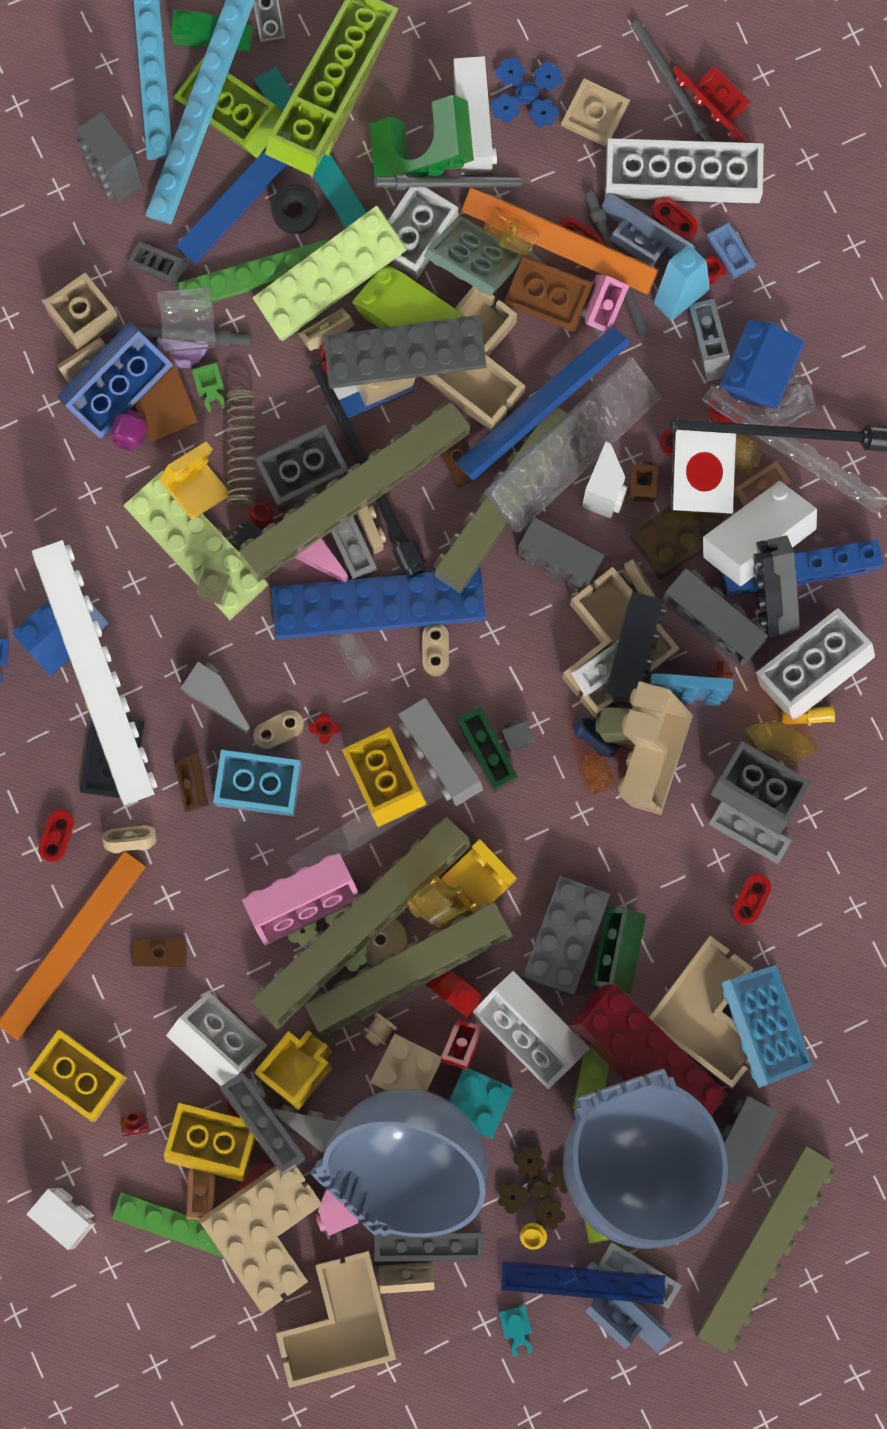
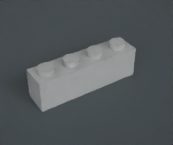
M426 698L398 714L401 720V724L398 725L399 729L406 739L411 737L415 743L412 745V748L419 759L424 757L428 763L425 768L433 780L438 778L442 786L439 787V790L446 801L451 799L455 806H458L483 790L479 778Z

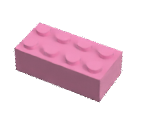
M340 853L324 857L320 863L311 867L299 869L291 877L278 879L264 890L251 892L242 902L264 946L351 905L359 893Z

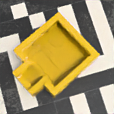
M309 1030L300 1040L288 1031L254 1074L259 1080L299 1110L333 1069L329 1062L326 1061L332 1050Z

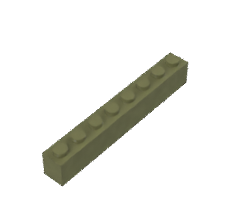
M557 407L536 426L534 431L531 430L523 437L521 442L524 445L519 452L517 450L512 452L507 460L508 468L505 472L502 470L498 472L492 482L495 486L491 492L485 491L478 501L480 507L477 512L471 511L463 523L466 526L461 534L455 533L449 542L451 548L446 555L442 553L434 564V567H436L434 577L458 593H462L576 430L578 425L577 419Z
M495 902L491 905L486 903L479 906L475 910L476 913L468 917L461 916L452 922V926L444 930L437 929L431 932L428 938L420 943L418 941L410 943L404 948L405 951L396 956L391 954L384 957L380 961L381 964L373 968L366 967L360 970L355 978L349 981L347 979L339 981L333 986L334 989L325 994L320 992L313 995L309 999L310 1002L304 1005L318 1033L324 1038L513 937Z
M807 1146L802 1147L696 1333L697 1337L727 1354L729 1349L733 1351L741 1338L737 1334L742 1326L747 1327L754 1316V1312L751 1311L756 1301L761 1303L768 1291L765 1288L769 1278L774 1279L781 1268V1265L778 1264L783 1254L787 1256L795 1243L792 1240L797 1230L801 1232L806 1225L808 1217L805 1215L810 1206L815 1208L822 1196L819 1190L823 1183L828 1184L835 1173V1170L832 1169L835 1164L834 1162Z

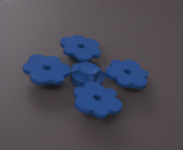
M519 59L502 60L500 67L496 69V77L502 80L505 86L512 83L513 85H518L515 92L516 97L502 94L500 99L496 98L491 102V107L494 110L493 116L496 119L501 118L504 123H510L513 120V116L516 117L520 113L519 108H517L520 102L524 105L532 104L529 117L534 119L535 126L552 125L554 118L559 114L558 108L552 105L549 99L544 101L536 99L538 97V88L552 91L554 86L558 87L563 83V77L560 75L561 69L558 66L553 67L550 62H544L541 65V69L538 68L534 72L535 77H537L534 85L531 82L522 83V75L525 73V68L520 66Z

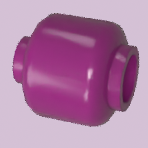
M128 410L127 414L122 413L115 417L110 437L114 440L113 444L118 448L133 451L134 448L142 446L148 426L142 420L140 413Z

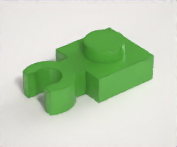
M217 363L192 369L199 397L207 395L205 398L207 411L212 412L210 404L214 400L220 402L222 409L225 408L224 398L217 393L224 390Z

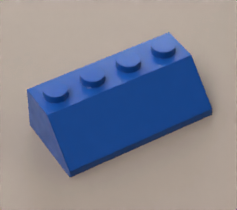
M129 322L57 397L101 439L112 428L115 417L118 414H125L168 371L173 363Z

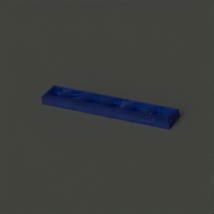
M509 1261L502 1263L501 1290L662 1305L665 1303L666 1275Z

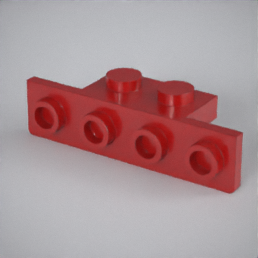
M675 66L672 69L676 74L675 80L682 87L686 88L688 86L694 93L692 95L693 99L700 106L706 105L710 109V117L717 124L723 123L729 129L727 134L734 142L748 143L751 140L734 122L751 104V101L717 66H714L698 83L682 67Z

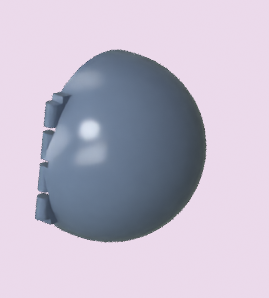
M660 1069L645 1074V1079L643 1076H639L620 1084L597 1091V1095L595 1092L575 1098L578 1109L573 1112L576 1119L568 1132L563 1153L564 1180L573 1205L593 1229L619 1244L635 1248L652 1249L682 1242L697 1234L710 1222L723 1200L727 1185L728 1162L725 1145L721 1133L708 1111L692 1095L677 1087L673 1077L668 1078L666 1071Z
M418 1089L387 1090L370 1096L354 1106L334 1129L323 1159L318 1160L316 1166L311 1171V1175L324 1187L327 1186L326 1189L341 1204L344 1203V1207L358 1220H361V1223L373 1235L381 1234L386 1236L392 1233L408 1237L444 1235L470 1223L483 1206L489 1177L487 1154L482 1138L467 1115L445 1098Z

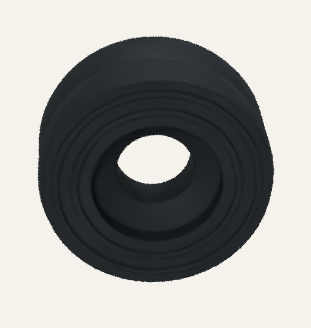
M290 184L282 187L273 197L271 204L274 222L281 230L290 234H300L308 231L315 224L318 218V203L313 192L307 187L299 184ZM292 203L300 204L302 212L298 215H291L287 211L289 205Z

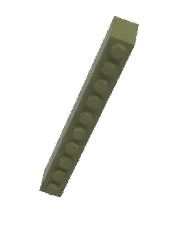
M450 402L446 406L443 404L439 405L431 412L432 416L426 420L420 419L410 427L411 430L406 434L396 435L390 440L389 446L383 450L379 448L368 456L369 460L362 465L359 463L355 464L347 471L345 477L340 480L336 478L328 483L325 491L319 495L314 493L309 496L304 502L305 505L299 509L293 508L283 516L284 519L278 524H269L262 530V535L255 540L250 538L240 546L239 559L255 580L259 583L357 514L365 506L374 502L469 435L470 425L454 404Z
M448 817L442 821L435 822L429 829L430 833L423 839L416 840L411 845L410 851L404 857L397 858L392 863L391 869L384 876H378L365 894H359L352 901V906L346 912L342 911L335 916L332 921L333 924L326 931L321 930L318 932L309 947L299 950L293 957L294 961L287 967L280 968L275 973L274 979L267 986L263 985L255 992L254 998L251 1000L253 1005L277 1030L471 847L469 838Z

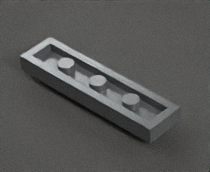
M243 1072L220 1086L221 1092L282 1176L305 1161V1156Z
M392 1233L386 1236L377 1234L374 1235V1261H483V1233H448L432 1237H408Z

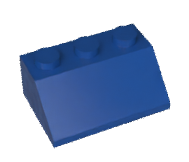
M748 320L721 382V387L729 400L733 403L777 409L804 347V340L771 322Z
M49 600L11 633L50 677L70 660ZM91 603L93 611L89 613L92 622L98 621L102 631L109 623Z

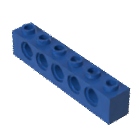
M878 539L794 554L797 585L879 571L883 566ZM720 571L724 598L760 592V589L758 590L756 586L755 576L740 587Z

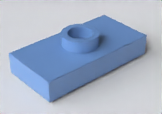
M729 222L706 235V238L733 280L756 266Z

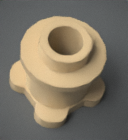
M376 1012L374 1014L376 1018L368 1029L366 1027L363 1029L367 1032L365 1038L377 1047L380 1043L385 1046V1040L392 1031L396 1032L398 1028Z

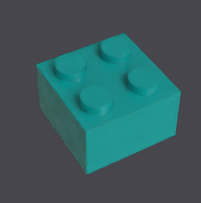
M468 1068L466 1070L463 1069L449 1101L467 1115L479 1134L492 1139L514 1089Z

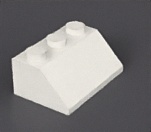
M605 442L586 487L582 507L611 519L613 512L619 513L628 487L624 486L625 475L609 442Z
M209 991L177 1020L166 1035L220 1086L241 1072H244L268 1046Z

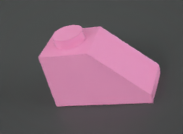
M596 275L593 280L595 285L586 304L585 324L605 333L613 326L629 285L607 275Z
M326 1189L321 1202L322 1205L318 1209L320 1216L316 1217L321 1232L327 1231L330 1236L359 1223V1220L344 1207V1203L341 1204Z

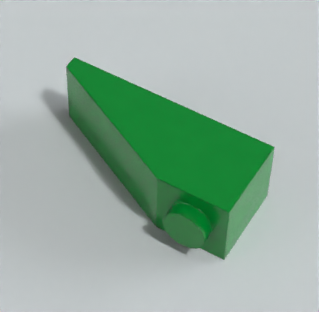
M174 10L171 30L174 46L208 48L219 17L202 12ZM246 24L236 51L250 52L251 25Z

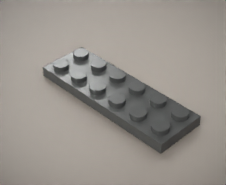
M480 315L324 336L330 389L487 368Z

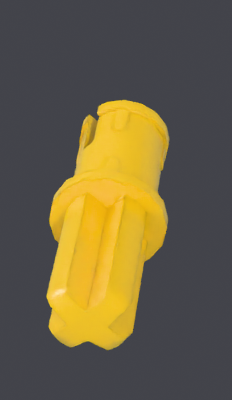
M834 706L811 707L795 721H792L782 710V724H807L811 726V723L835 722Z

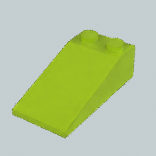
M204 57L174 96V99L185 107ZM228 73L209 125L249 154L258 158L267 146L269 135L282 111L274 103Z
M388 264L373 275L352 302L363 319L379 328L466 317L407 275Z

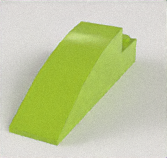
M381 0L344 1L270 133L265 152L266 155L313 176L324 154L330 155L380 53L398 13V8Z

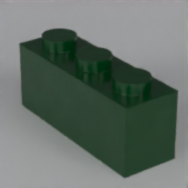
M481 706L457 718V725L493 793L516 782L518 776Z
M606 906L591 982L592 986L601 988L602 985L615 984L623 993L631 994L646 914L630 909Z

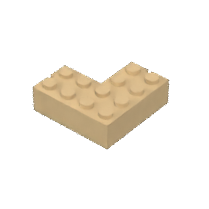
M473 286L455 309L466 317L481 316L487 368L423 376L421 378L491 432L506 417L507 410L511 411L525 394V385L489 358V355L517 323V313L500 300L497 301L494 311L492 308L495 296H489L486 293L480 292Z
M613 567L594 581L593 588L591 585L587 586L573 597L570 606L601 643L563 673L562 678L576 696L580 693L582 694L580 701L594 718L601 714L602 708H609L617 701L603 698L607 682L591 694L584 696L571 673L619 640L632 590ZM657 623L655 633L659 634L656 649H650L648 658L653 659L649 675H643L642 681L673 658L680 649L659 623Z
M639 682L637 689L634 688L631 693L630 704L633 705L632 710L624 716L622 721L623 734L635 744L634 751L628 755L626 762L628 769L625 777H622L619 782L618 792H620L619 796L631 807L661 815L693 715L670 689Z
M709 936L649 1015V1018L695 1063L731 1089L748 1069L742 1063L744 1062L747 1065L750 1063L747 1055L742 1050V1040L738 1029L735 1028L732 1019L722 1012L728 1003L723 997L721 983L749 974L754 968L735 954L731 955L729 959L724 957L730 950L712 936Z
M276 1166L272 1167L198 1220L262 1314L283 1300L280 1296L282 1293L289 1296L308 1282L278 1238L279 1235L322 1205L309 1184L305 1182V1178L297 1166L283 1176Z
M369 1250L346 1256V1262L344 1263L341 1262V1258L315 1265L328 1318L276 1333L281 1357L284 1358L289 1355L290 1359L283 1363L289 1388L396 1360L397 1357Z

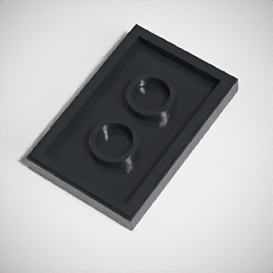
M91 718L80 793L120 798ZM128 719L129 723H135L139 737L134 739L137 747L140 748L145 722Z

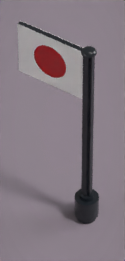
M673 417L669 424L670 430L674 433L671 510L733 513L736 434L859 442L866 451L887 452V426L867 424L861 431L681 420Z

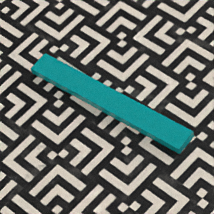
M275 67L255 78L254 83L262 96L274 103L283 112L293 93ZM324 154L313 174V178L346 229L365 215L366 211L332 156Z

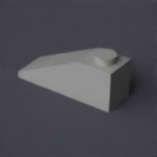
M710 299L693 303L689 308L707 382L724 378L730 364V355L715 300Z
M197 662L181 686L182 692L249 735L251 729L221 676L218 675L220 670L208 662L205 665Z

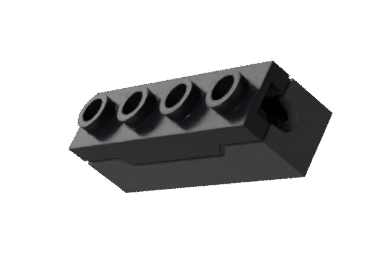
M788 535L756 542L757 553L753 554V561L756 570L758 569V573L755 574L757 589H760V593L756 594L759 609H762V613H758L759 623L766 629L769 638L799 632L795 555Z

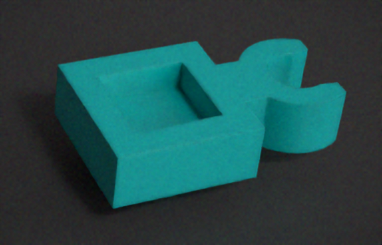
M526 1306L500 1311L499 1314L505 1339H514L511 1346L513 1356L518 1357L516 1349L520 1344H524L527 1347L528 1354L532 1353L531 1343L524 1336L532 1333Z

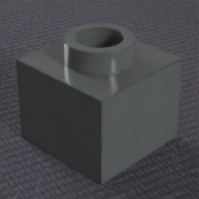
M518 719L504 725L506 729L502 730L501 735L509 754L534 744V738L527 721L520 723Z

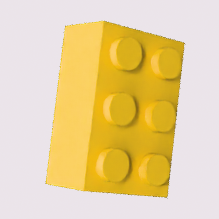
M390 727L342 749L378 827L426 805Z
M59 1029L26 1073L91 1122L97 1121L127 1079L122 1073Z
M178 1103L165 1148L164 1159L167 1163L244 1182L255 1137L241 1118Z

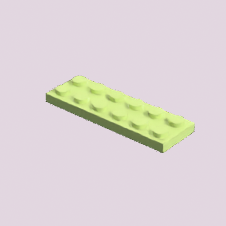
M375 206L255 295L253 300L279 339L284 341L408 249L380 207Z
M161 471L123 506L197 586L205 567L230 575L232 584L224 606L214 604L231 620L268 586V583L264 579L259 583L255 580L239 559V552L203 514L190 519L159 481L163 474V471Z

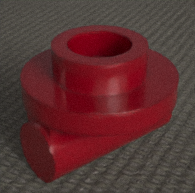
M130 1112L120 1121L123 1137L150 1132L147 1117L143 1113Z

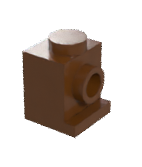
M638 461L636 464L631 465L629 501L655 502L658 466L652 465V462ZM646 479L648 484L639 485L638 480Z

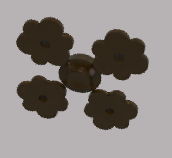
M523 1146L521 1152L514 1155L513 1161L518 1165L519 1173L525 1174L527 1172L529 1176H532L527 1184V1190L519 1188V1184L516 1182L511 1183L510 1186L502 1185L499 1188V1195L501 1197L498 1199V1204L504 1206L507 1213L514 1214L517 1209L525 1208L526 1203L524 1200L528 1198L529 1194L533 1199L541 1200L539 1208L534 1210V1215L537 1217L536 1223L542 1225L545 1229L549 1227L551 1230H555L558 1227V1223H562L565 1220V1213L560 1210L561 1205L559 1202L552 1203L549 1199L545 1198L551 1192V1185L559 1188L561 1193L568 1192L565 1180L563 1179V1164L561 1167L556 1166L553 1168L554 1175L549 1181L546 1177L538 1175L539 1168L545 1164L544 1159L541 1158L542 1150L539 1147H532L530 1149L528 1146ZM528 1158L532 1159V1162L530 1164L527 1163ZM511 1195L515 1196L514 1200L510 1199ZM548 1212H551V1217H547Z

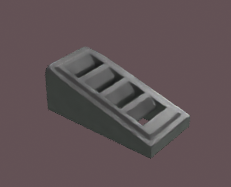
M141 241L138 242L127 263L129 266L176 288L188 267L183 259ZM145 251L149 252L144 263L141 264L140 261ZM157 256V258H156V260H155V262H154V264H153V266H152V268H151L150 265H151V263H152L154 257ZM164 261H167L162 272H160Z

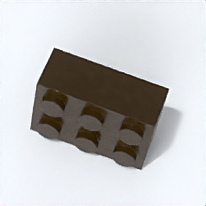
M670 505L632 531L630 539L659 580H662L703 551V537L722 522L715 513L671 510Z

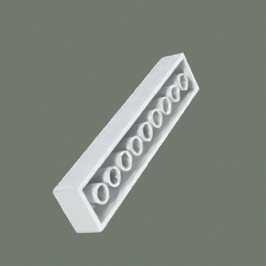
M63 540L33 550V559L122 804L127 805L154 795L153 789L157 787L152 772H146L144 763L148 762L143 747H137L134 739L139 737L135 723H129L125 714L130 712L125 696L120 698L116 688L121 685L116 671L110 672L107 663L112 660L107 646L101 647L98 638L102 637V632L98 621L92 622L89 613L93 611L89 596L83 597L80 590L84 583L79 570L74 571L71 565L75 558L70 544L65 546Z

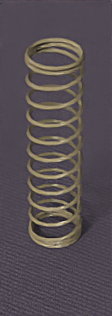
M237 389L227 393L229 398L227 403L232 407L227 411V414L232 417L227 421V424L233 427L227 431V434L232 437L227 442L232 447L227 452L228 456L232 458L227 462V465L233 468L227 472V475L233 478L227 482V485L232 488L227 493L229 496L227 502L233 505H250L255 502L256 498L254 496L245 494L230 495L231 492L237 490H255L254 487L238 488L229 484L236 480H255L254 477H235L230 475V472L235 470L252 471L256 469L251 466L235 467L230 465V462L234 460L255 459L253 456L236 457L230 454L231 451L237 449H255L254 446L237 447L230 444V441L236 439H255L254 436H234L229 433L235 429H255L251 425L234 426L230 424V421L234 419H255L252 415L235 416L230 414V411L234 409L252 410L256 408L253 405L235 406L230 404L231 400L248 401L255 398L253 391Z

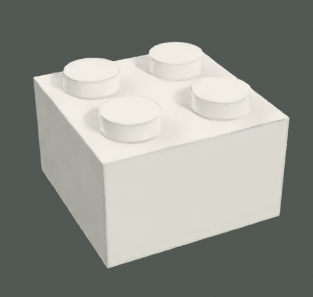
M50 1188L46 1190L26 1215L67 1250L74 1249L96 1224L91 1219L94 1215L83 1205H74L71 1202L73 1197L63 1188Z

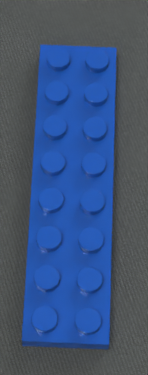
M478 568L461 594L434 577L435 572L413 574L410 578H407V575L354 579L347 580L346 582L333 581L272 587L276 640L486 621L481 568Z

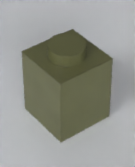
M205 567L196 593L201 599L224 606L232 579L230 575Z

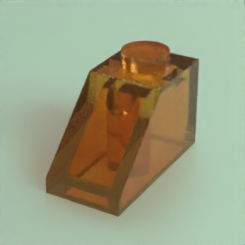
M597 753L582 757L583 762L578 763V769L586 796L611 790L615 781L605 756L598 757Z

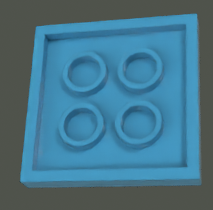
M652 673L648 684L670 689L681 703L693 704L694 700H703L706 705L719 706L721 702L727 700L733 690V679Z

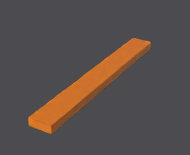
M470 187L461 210L468 215L600 274L610 276L645 294H649L659 271L655 267L477 188Z
M125 851L1 1017L0 1028L17 1041L21 1039L147 868Z

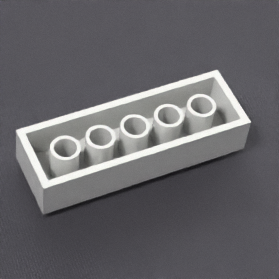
M608 138L605 198L609 193H612L620 199L658 200L662 197H669L674 201L760 203L763 194L764 144Z

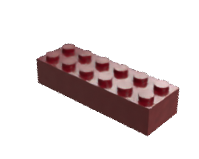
M615 984L602 985L569 1025L626 1081L639 1076H643L645 1079V1074L664 1069L668 1078L673 1077L676 1086L698 1100L711 1116L728 1096L701 1067Z

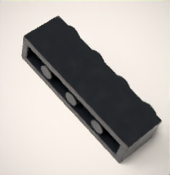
M632 591L603 698L632 705L630 704V697L633 689H637L638 683L642 682L643 675H649L653 659L648 658L651 648L656 649L659 634L655 633L657 623H663L666 609L662 608V599Z

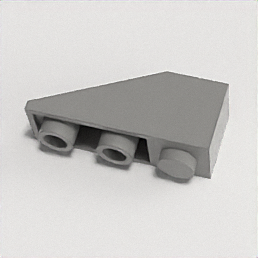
M255 0L253 7L260 42L285 38L279 1Z
M282 1105L281 1110L274 1109V1113L320 1152L324 1153L331 1134L343 1118L334 1116V1121L323 1119L324 1113L308 1110L307 1115L298 1114L295 1107Z

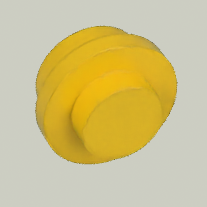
M528 1223L521 1229L520 1240L526 1248L536 1250L543 1247L546 1243L547 1232L538 1223Z

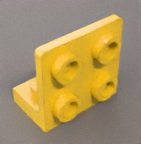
M207 442L170 463L159 479L190 519L196 518L228 497L227 493L229 490L207 465L209 462L207 458L213 450Z
M480 839L442 877V881L473 913H476L475 910L483 904L489 903L491 905L517 879Z

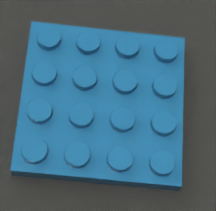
M777 965L721 983L723 997L729 1003L732 1012V1022L740 1034L742 1040L741 1047L748 1057L751 1065V1075L757 1082L758 1088L813 1067Z

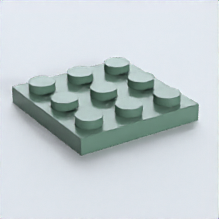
M459 215L427 248L424 257L431 260L435 265L451 272L457 278L473 285L480 292L492 296L517 268L522 255L525 256V253Z

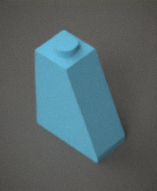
M689 244L669 260L654 300V305L671 322L710 290L707 262Z

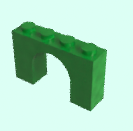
M450 95L432 102L434 121L433 141L429 149L421 157L414 160L408 152L405 122L387 117L370 123L374 177H393L394 174H406L407 177L438 176L443 174L444 170L459 169L464 167L465 163L474 161L468 101L458 96ZM386 187L388 190H394L393 187Z

